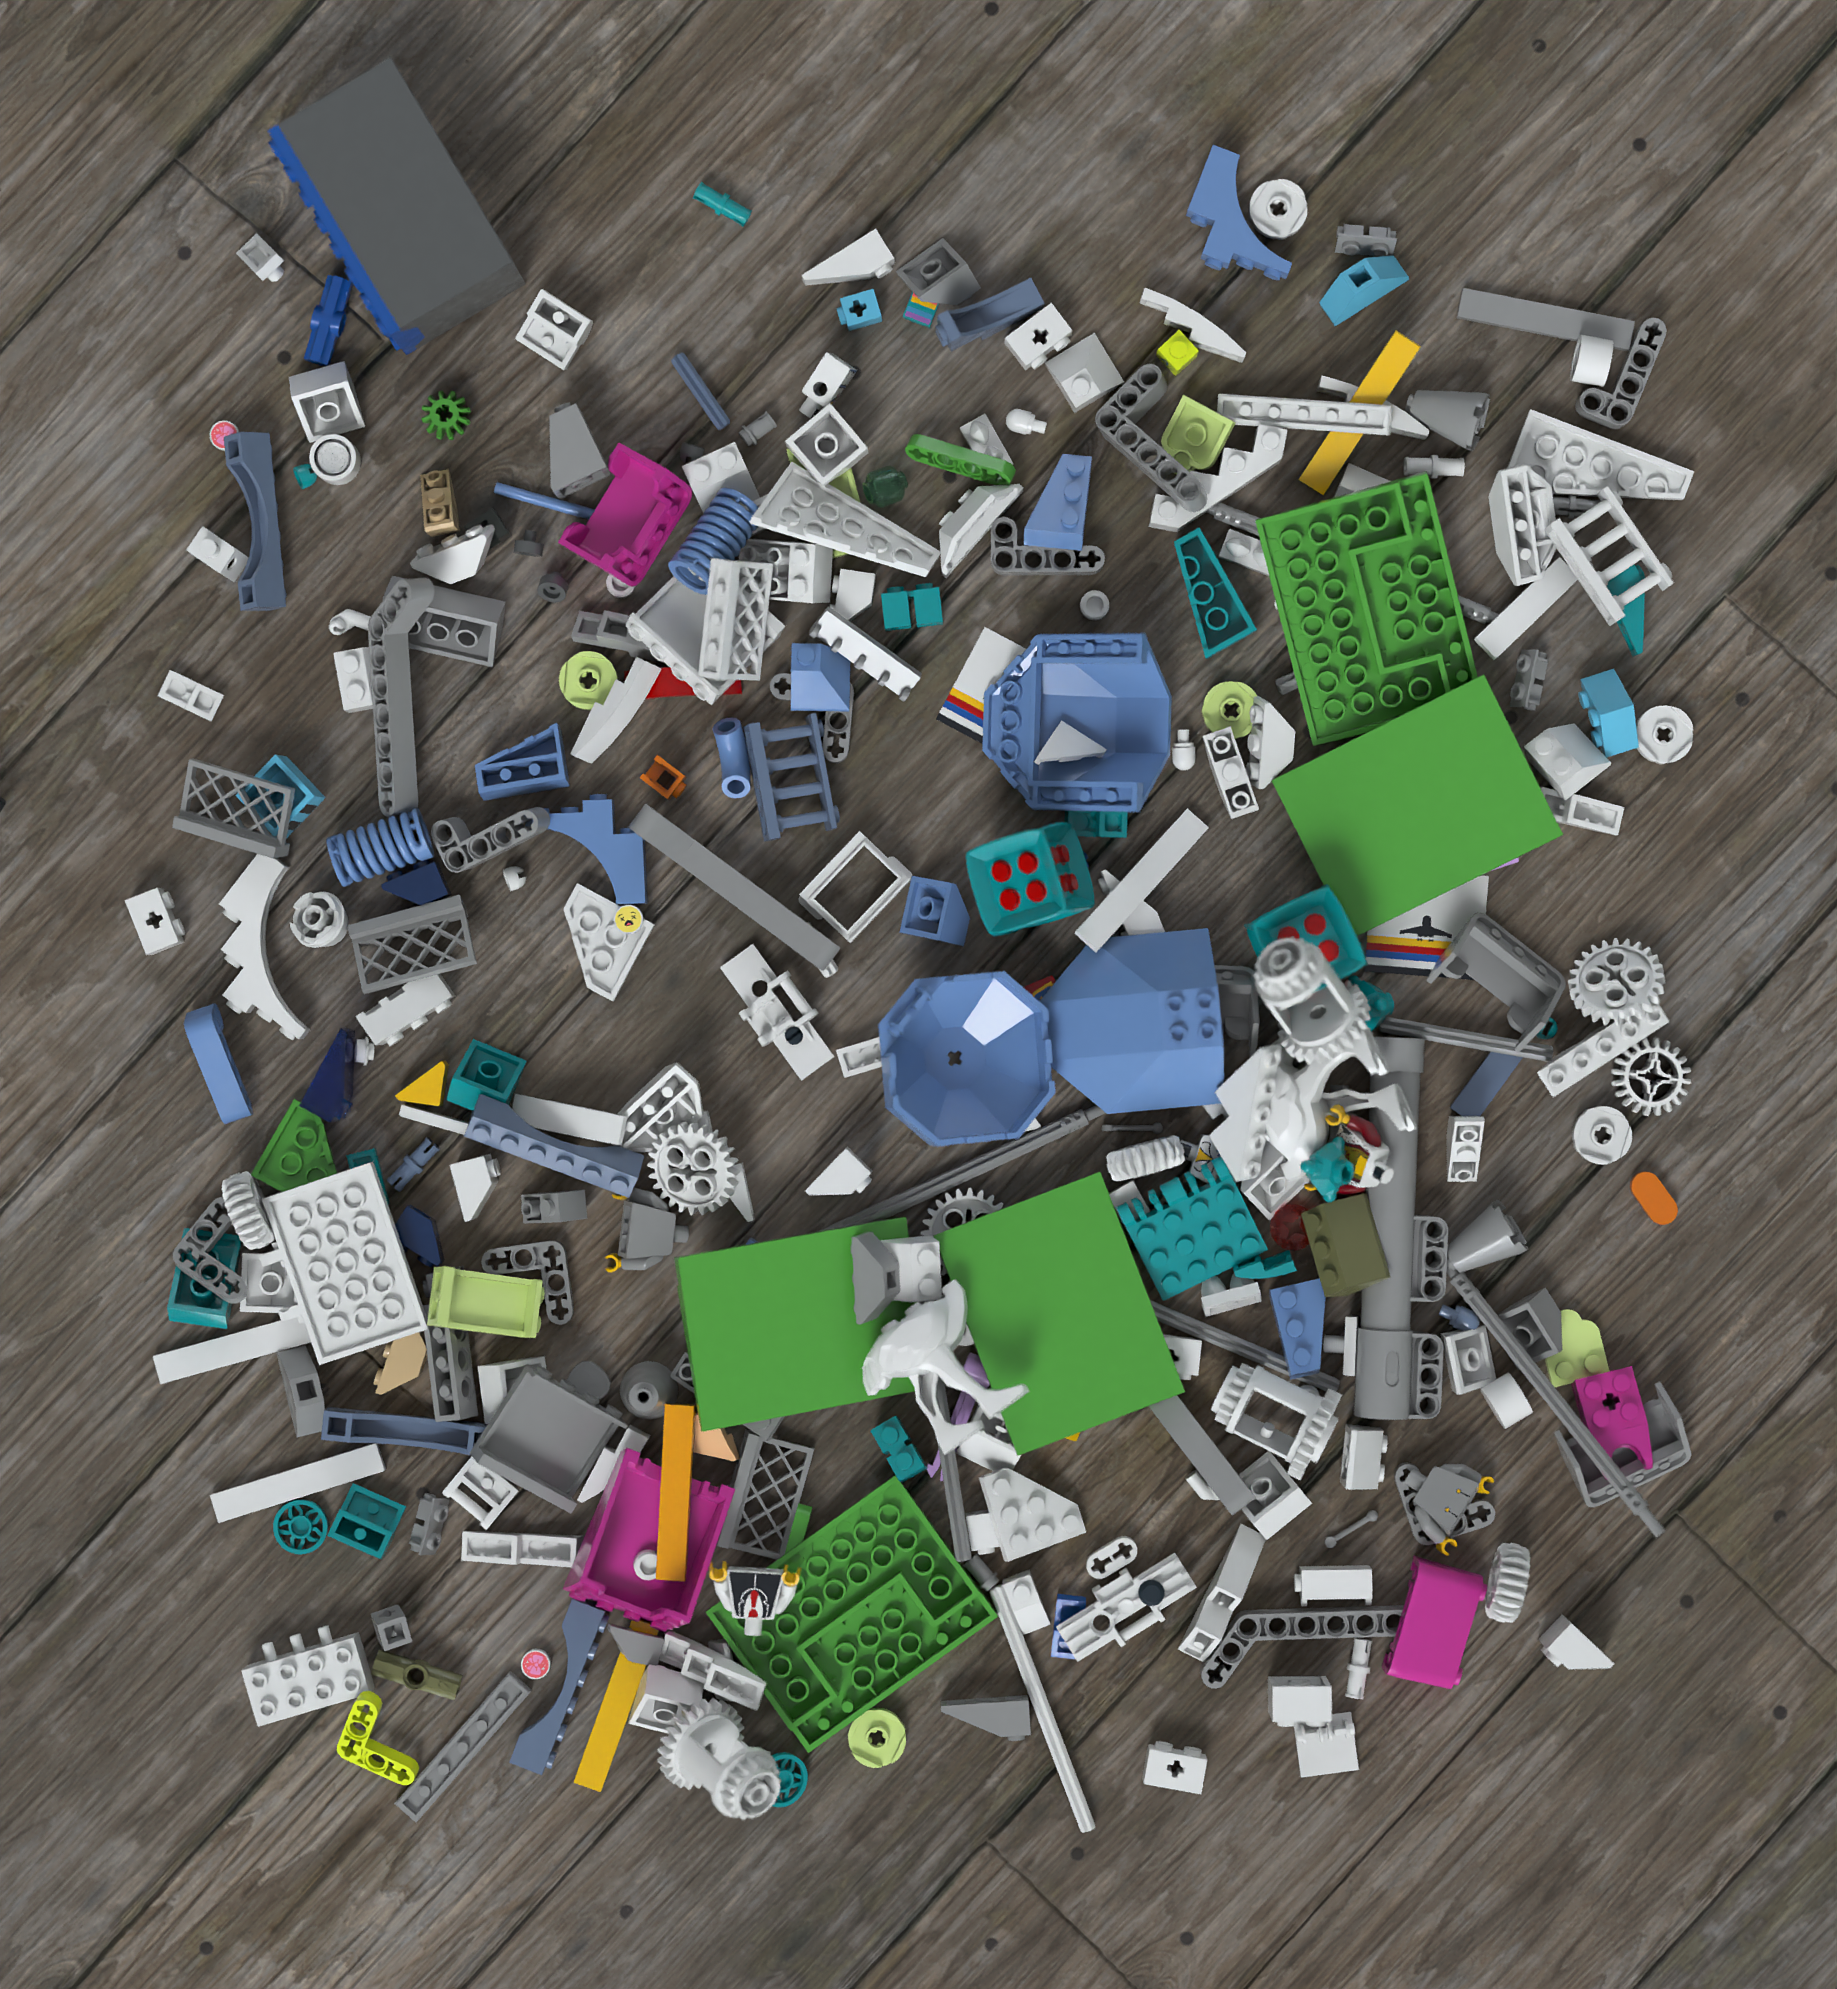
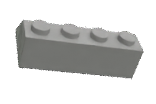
M396 576L391 577V580L383 596V600L394 587V585L397 583V581L404 578ZM433 585L434 598L408 632L409 648L493 667L503 628L506 602Z

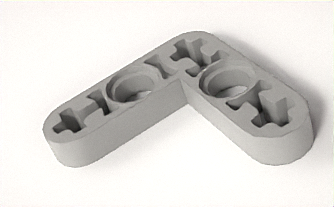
M780 673L775 675L770 682V691L773 696L779 700L791 701V690H786L785 695H781L779 689L775 688V684H780L781 679H786L787 684L791 685V674ZM851 683L849 712L826 711L823 753L825 758L832 763L844 761L849 753L854 688ZM835 713H842L847 718L846 725L841 729H835L830 724V718ZM828 732L834 734L846 733V739L839 737V746L844 748V752L839 753L838 758H833L832 753L827 752L828 747H832L834 744V737L828 738Z
M219 1197L211 1202L175 1247L173 1259L181 1271L224 1301L236 1304L245 1299L247 1295L244 1279L208 1254L232 1225L229 1215L226 1216L225 1214H222L217 1220L219 1228L213 1223L219 1216L217 1209L219 1207L221 1209L226 1207L224 1198ZM208 1227L212 1229L213 1236L207 1241L199 1240L197 1233L201 1228ZM191 1251L193 1259L199 1263L197 1268L194 1263L187 1259L182 1262L181 1254H188ZM208 1266H214L218 1269L217 1276L212 1280L202 1277L203 1270ZM223 1278L231 1286H235L238 1283L240 1292H232L229 1295L228 1288L221 1283Z
M549 1240L493 1248L484 1253L481 1264L483 1269L489 1274L498 1275L541 1269L548 1318L551 1322L559 1325L565 1324L572 1319L574 1304L567 1252L561 1242ZM550 1245H554L555 1250H560L561 1254L556 1257V1266L563 1264V1270L554 1269L547 1272L546 1266H552L551 1257L545 1256V1252L550 1249ZM526 1249L531 1253L532 1261L529 1265L522 1266L517 1262L516 1254L519 1250ZM511 1250L510 1261L513 1268H508L509 1262L499 1264L498 1269H494L493 1265H488L487 1260L492 1258V1253H496L497 1258L508 1257L506 1251ZM553 1274H559L564 1278L565 1285L559 1291L553 1290L549 1286V1278ZM567 1293V1298H562L561 1302L563 1308H568V1313L564 1314V1319H559V1315L553 1314V1310L558 1306L557 1299L551 1301L550 1295L559 1296Z
M1401 1463L1394 1471V1480L1412 1534L1422 1545L1435 1544L1430 1538L1426 1539L1423 1535L1418 1534V1532L1422 1531V1528L1414 1511L1409 1508V1500L1416 1496L1418 1492L1412 1490L1404 1495L1403 1491L1409 1490V1487L1404 1484L1405 1480H1400V1476L1404 1475V1469H1408L1410 1472L1412 1469L1420 1471L1412 1463ZM1484 1499L1471 1501L1467 1508V1513L1471 1515L1478 1512L1477 1507L1481 1505L1484 1509H1489V1512L1485 1514L1486 1519L1481 1520L1479 1517L1470 1518L1473 1524L1468 1526L1467 1518L1463 1514L1461 1526L1457 1530H1453L1450 1536L1447 1534L1446 1536L1453 1538L1490 1525L1495 1518L1494 1507Z

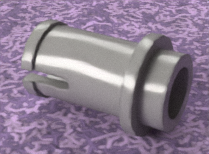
M766 411L748 426L743 425L742 430L738 433L749 447L752 444L756 445L758 439L773 428H776L777 425Z
M977 1553L963 1565L980 1584L979 1588H983L986 1592L999 1581L996 1577L997 1572L993 1573Z

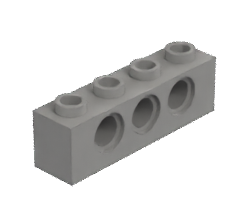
M429 1304L423 1305L427 1319L429 1312ZM430 1326L424 1332L435 1422L461 1420L478 1416L468 1331Z

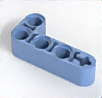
M214 1003L186 1013L184 1028L222 1122L227 1124L253 1115L250 1099L222 1033L224 1024L217 1005Z

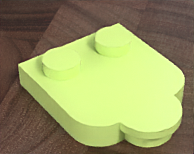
M1183 395L1162 435L1161 444L1163 449L1189 472L1196 469H1208L1215 464L1236 422Z
M1561 1310L1562 1350L1545 1358L1552 1385L1554 1387L1573 1383L1576 1379L1609 1372L1597 1325L1589 1320L1581 1319L1580 1315L1573 1310Z

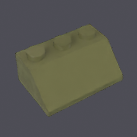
M1367 1194L1324 1203L1301 1213L1325 1297L1348 1296L1391 1277Z

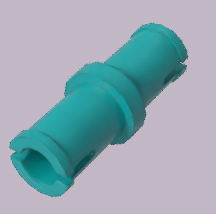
M703 182L699 184L693 196V199L714 209V213L718 216L722 214L742 227L745 226L752 213V210L731 200L729 194L725 193L723 195Z

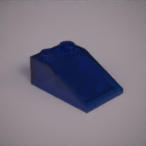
M341 1028L299 1105L330 1123L339 1121L342 1118L345 1119L353 1107V1103L350 1100L353 1096L355 1030L351 1028Z

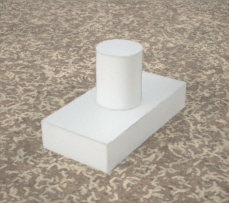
M257 233L236 253L262 281L268 278L271 282H275L284 274V269L280 266L284 260Z
M1360 1315L1345 1317V1336H1324V1352L1344 1354L1343 1375L1356 1376L1357 1328L1360 1327Z

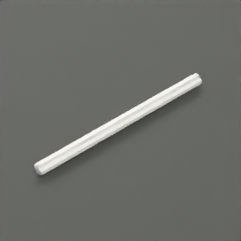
M1003 1584L994 1586L990 1589V1595L1078 1826L1082 1833L1091 1831L1095 1828L1093 1817L1024 1636L1013 1613Z

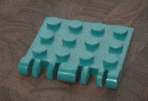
M1221 1156L1211 1160L1219 1176L1216 1180L1207 1163L1201 1165L1203 1176L1209 1183L1198 1188L1197 1181L1190 1171L1184 1173L1192 1192L1186 1194L1178 1177L1160 1185L1167 1204L1163 1206L1154 1189L1148 1191V1197L1156 1209L1147 1214L1137 1197L1131 1199L1139 1215L1136 1219L1127 1202L1116 1207L1163 1301L1268 1250Z

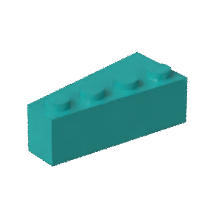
M1199 527L1174 541L1205 659H1209L1258 631L1201 528Z

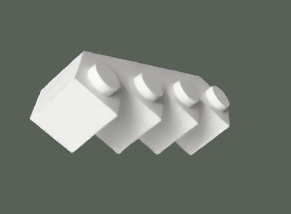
M1259 424L1255 432L1252 453L1224 447L1218 476L1190 471L1199 480L1207 495V503L1200 511L1189 512L1172 497L1155 494L1148 527L1178 532L1205 514L1210 508L1279 464L1283 456L1287 429ZM1190 491L1186 498H1193L1198 491Z

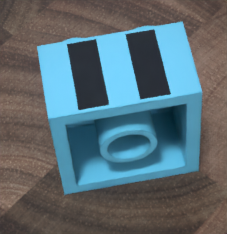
M275 754L254 776L295 789L287 837L326 798L287 756ZM249 784L244 788L251 802L261 796L254 784ZM277 791L271 794L270 798L276 809H279L283 806L285 794ZM237 793L236 797L244 804L239 793ZM264 800L254 806L261 819L271 814ZM272 818L264 825L273 836L277 837L279 826L275 819Z

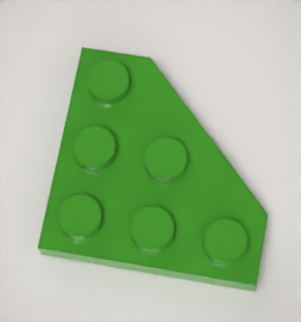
M296 1099L291 1103L251 1173L254 1178L280 1192L337 1174L321 1113Z

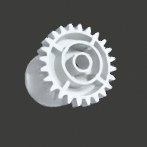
M1293 937L1280 939L1271 943L1262 951L1255 964L1258 970L1254 973L1256 989L1279 1021L1278 1026L1281 1030L1277 1034L1281 1039L1280 1043L1292 1058L1296 1057L1299 1062L1305 1059L1308 1064H1311L1316 1059L1321 1064L1325 1056L1332 1061L1334 1053L1338 1052L1340 1055H1344L1343 1048L1345 1046L1353 1048L1354 1045L1351 1041L1362 1038L1359 1031L1368 1028L1364 1022L1371 1018L1367 1013L1371 1010L1367 1003L1368 1000L1356 984L1352 986L1349 980L1342 983L1322 952L1315 945L1305 943L1302 938L1298 941ZM1324 980L1327 987L1315 992Z
M1244 1363L1241 1364L1240 1368L1232 1366L1211 1408V1411L1217 1413L1214 1420L1226 1425L1225 1431L1231 1434L1234 1433L1284 1458L1285 1461L1291 1463L1287 1474L1301 1480L1310 1461L1318 1462L1339 1418L1333 1416L1342 1395L1328 1389L1324 1398L1319 1395L1316 1396L1264 1370L1265 1368L1259 1365L1255 1369ZM1254 1391L1306 1415L1296 1438L1275 1429L1272 1423H1263L1244 1413Z
M712 1698L710 1702L702 1699L700 1706L693 1702L691 1704V1711L687 1712L683 1708L682 1717L680 1719L677 1717L673 1718L675 1725L673 1727H666L669 1735L660 1739L665 1744V1746L658 1749V1752L662 1755L657 1759L662 1765L660 1770L667 1779L679 1788L685 1786L690 1790L695 1785L699 1789L703 1785L711 1792L715 1807L726 1816L740 1817L742 1820H745L747 1817L755 1818L765 1813L776 1801L780 1790L781 1779L778 1777L780 1771L777 1769L774 1758L764 1749L749 1747L742 1741L744 1739V1736L740 1733L744 1729V1726L740 1723L742 1717L737 1714V1711L722 1699L718 1702L715 1698Z

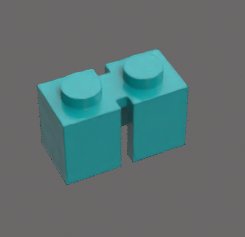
M933 583L915 585L916 590L904 591L903 586L887 588V593L881 594L885 631L911 628L908 599L914 598L917 628L943 625L939 587L933 588Z
M894 1416L870 1430L882 1452L886 1455L891 1454L886 1459L899 1482L904 1483L928 1468L916 1446L913 1444L906 1446L904 1443H908L912 1439L899 1417Z

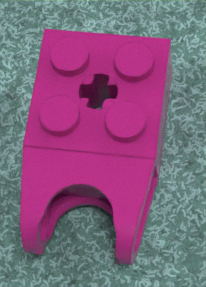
M1632 1366L1574 1380L1571 1386L1581 1421L1612 1459L1614 1450L1622 1447L1629 1448L1636 1453L1645 1470L1652 1469L1653 1459L1648 1422ZM1607 1397L1616 1403L1613 1410H1609V1406L1604 1407L1603 1405Z

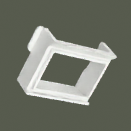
M859 831L799 894V902L816 919L824 918L849 943H852L911 881L912 873L895 857L887 858ZM865 846L898 878L847 931L814 898Z

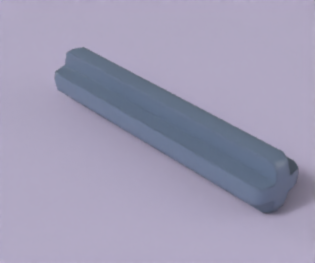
M682 352L673 357L671 360L673 366L718 430L728 426L730 423L728 416L686 355Z

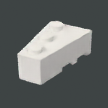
M437 974L408 982L388 998L385 997L380 1000L379 1004L366 1013L361 1012L355 1017L375 1046L385 1045L386 1043L392 1046L404 1038L402 1032L412 1027L413 1030H416L428 1021L427 1015L433 1011L439 1014L452 1005L450 1000L455 997V994L442 975Z

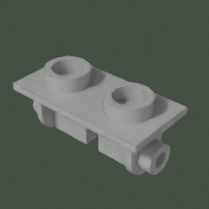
M1349 224L1337 226L1335 253L1370 255L1374 257L1392 256L1394 254L1397 241L1396 231H1391L1389 227L1370 226L1369 235H1363L1364 226Z
M1537 649L1521 650L1516 663L1515 683L1510 692V707H1524L1525 710L1535 711L1536 706L1540 705L1543 686L1534 684V680L1545 679L1549 661L1546 659L1547 653L1539 652Z
M425 1493L424 1498H420L416 1518L425 1522L424 1525L414 1523L409 1541L411 1545L410 1550L419 1552L418 1555H436V1551L441 1544L443 1523L449 1513L448 1504L450 1498H436V1495Z

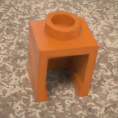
M657 755L654 758L655 762L646 774L641 775L640 779L666 799L670 800L672 796L677 799L687 787V784L684 783L687 777ZM665 770L676 778L668 790L657 782Z

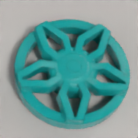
M297 1499L285 1504L277 1512L273 1522V1532L277 1542L283 1549L293 1554H307L316 1550L325 1541L329 1528L324 1510L318 1504L306 1499ZM300 1504L310 1506L313 1509L303 1515V1509ZM293 1506L298 1510L299 1515L295 1516L293 1514ZM288 1508V1517L291 1521L286 1519L279 1522L283 1512ZM318 1512L315 1520L309 1518L310 1514ZM320 1518L323 1523V1532L318 1527L313 1526L318 1523ZM288 1524L289 1530L280 1529L279 1527ZM315 1531L320 1538L312 1537L310 1535L311 1532ZM280 1534L292 1535L290 1546L282 1539ZM295 1538L301 1539L297 1548H295ZM305 1538L316 1543L312 1547L302 1549L306 1542Z
M780 1752L771 1755L775 1761L782 1759L779 1762V1766L777 1764L776 1766L780 1771L778 1777L781 1779L779 1793H783L781 1800L778 1794L777 1801L772 1805L773 1807H786L796 1802L805 1791L808 1781V1773L804 1763L791 1753ZM789 1761L788 1767L785 1768L786 1763ZM795 1762L800 1768L801 1775L793 1772ZM794 1777H796V1778H798V1779H801V1780L794 1781ZM798 1787L794 1794L789 1797V1790Z

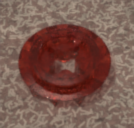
M1289 1204L1278 1209L1273 1215L1270 1222V1233L1273 1240L1281 1248L1296 1251L1306 1248L1310 1244L1301 1213L1308 1211L1307 1208L1297 1204ZM1300 1216L1298 1226L1304 1234L1294 1232L1287 1239L1289 1229L1282 1222L1294 1223Z

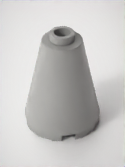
M1417 390L1415 395H1409L1405 411L1409 412L1410 416L1426 428L1467 450L1473 451L1480 439L1475 434H1478L1485 425L1490 404L1488 397L1490 395L1482 392Z
M1500 1200L1491 1203L1448 1245L1447 1265L1452 1271L1457 1269L1459 1273L1524 1253L1528 1250V1247L1524 1245L1527 1242L1513 1217L1502 1213V1210L1506 1209V1207Z
M644 1361L634 1365L625 1373L620 1385V1396L625 1408L631 1414L641 1419H657L664 1416L666 1403L675 1404L678 1396L677 1381L670 1377L672 1372L668 1367L658 1362ZM641 1392H647L649 1394V1399L645 1398L641 1394Z

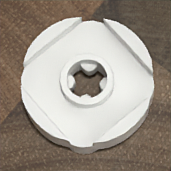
M1286 179L1272 180L1261 184L1253 193L1249 204V219L1255 229L1268 238L1279 240L1286 239L1288 236L1295 234L1302 227L1307 217V202L1304 192L1298 185ZM1279 202H1282L1284 204L1283 210L1286 213L1284 215H1273V209L1270 205L1272 203L1278 205Z
M1666 705L1656 706L1644 712L1636 722L1639 743L1637 749L1644 758L1657 764L1675 762L1684 757L1692 746L1693 724L1687 714L1679 708ZM1659 727L1663 730L1666 728L1670 729L1671 732L1668 734L1669 742L1657 739Z
M1597 1106L1586 1109L1576 1119L1573 1126L1572 1139L1575 1150L1585 1160L1595 1164L1605 1165L1617 1161L1627 1153L1632 1142V1130L1625 1119L1626 1117L1612 1107ZM1601 1127H1605L1606 1133L1610 1134L1609 1140H1603L1602 1144L1597 1142L1598 1138L1594 1134L1595 1131H1600Z

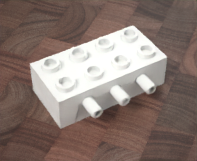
M325 1625L318 1628L320 1644L305 1648L301 1634H295L290 1636L293 1652L279 1656L276 1655L273 1642L262 1644L265 1660L248 1664L241 1670L257 1726L357 1698L363 1691L372 1692L375 1686L359 1632L332 1639L329 1626Z

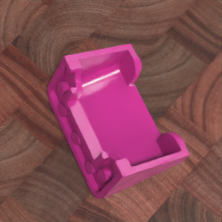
M618 443L608 459V469L615 475V478L587 524L573 522L565 528L558 543L626 585L633 587L643 580L692 498V488L668 469Z
M1414 1556L1410 1570L1413 1571L1411 1579L1415 1581L1409 1580L1408 1582L1409 1590L1395 1638L1390 1643V1649L1393 1653H1385L1381 1667L1386 1675L1452 1689L1453 1685H1459L1463 1669L1459 1668L1478 1601L1484 1600L1487 1584L1483 1583V1577L1479 1574Z

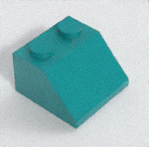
M473 1039L452 1077L446 1100L472 1111L480 1094L509 1105L527 1061Z

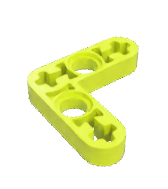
M361 1692L352 1706L337 1744L338 1754L343 1759L401 1785L411 1784L419 1772L418 1763L412 1757L370 1739L382 1708V1700L374 1692ZM366 1704L370 1706L368 1713L362 1712ZM353 1722L363 1724L366 1730L357 1729ZM351 1739L356 1740L353 1748L349 1746ZM372 1754L380 1755L385 1762H377L372 1758Z

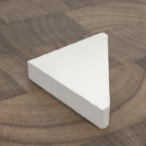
M1061 720L1034 763L1039 765L1041 762L1075 761L1093 756L1102 758L1107 749Z

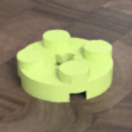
M583 651L575 654L566 661L559 674V686L563 695L571 704L583 710H591L595 702L604 705L615 680H618L613 664L602 654L593 651ZM587 673H592V677L597 679L596 684L591 685V689H585V684L580 681L581 677L587 676Z
M1229 681L1217 684L1207 693L1203 701L1201 712L1206 727L1213 733L1231 726L1235 739L1246 736L1252 730L1250 708L1253 706L1254 697H1258L1252 688L1242 682ZM1226 703L1238 705L1236 712L1239 715L1236 718L1232 715L1227 718L1224 715L1226 712L1224 705Z
M884 1708L869 1709L852 1721L850 1725L848 1741L852 1754L861 1764L871 1768L892 1764L900 1758L905 1749L906 1733L904 1724L890 1710ZM877 1730L882 1731V1737L885 1738L884 1743L878 1742L877 1745H873L869 1734L871 1732L876 1733Z

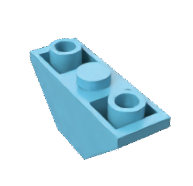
M1394 255L1364 258L1339 274L1319 304L1334 326H1337L1408 281L1409 276Z

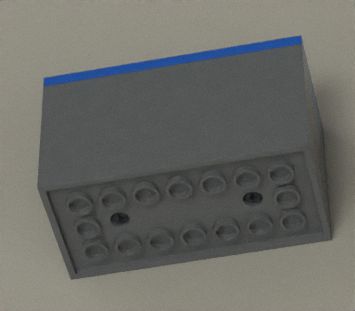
M391 57L268 130L272 137V140L268 142L281 163L284 164L285 167L283 168L291 182H299L300 185L298 187L301 191L299 192L301 199L307 208L313 206L315 209L313 212L316 216L314 218L316 224L323 234L327 231L330 234L328 237L331 241L329 245L338 259L342 257L345 259L343 262L346 266L344 270L357 290L360 291V297L374 316L378 328L384 336L389 338L396 351L402 349L406 355L410 354L526 284Z

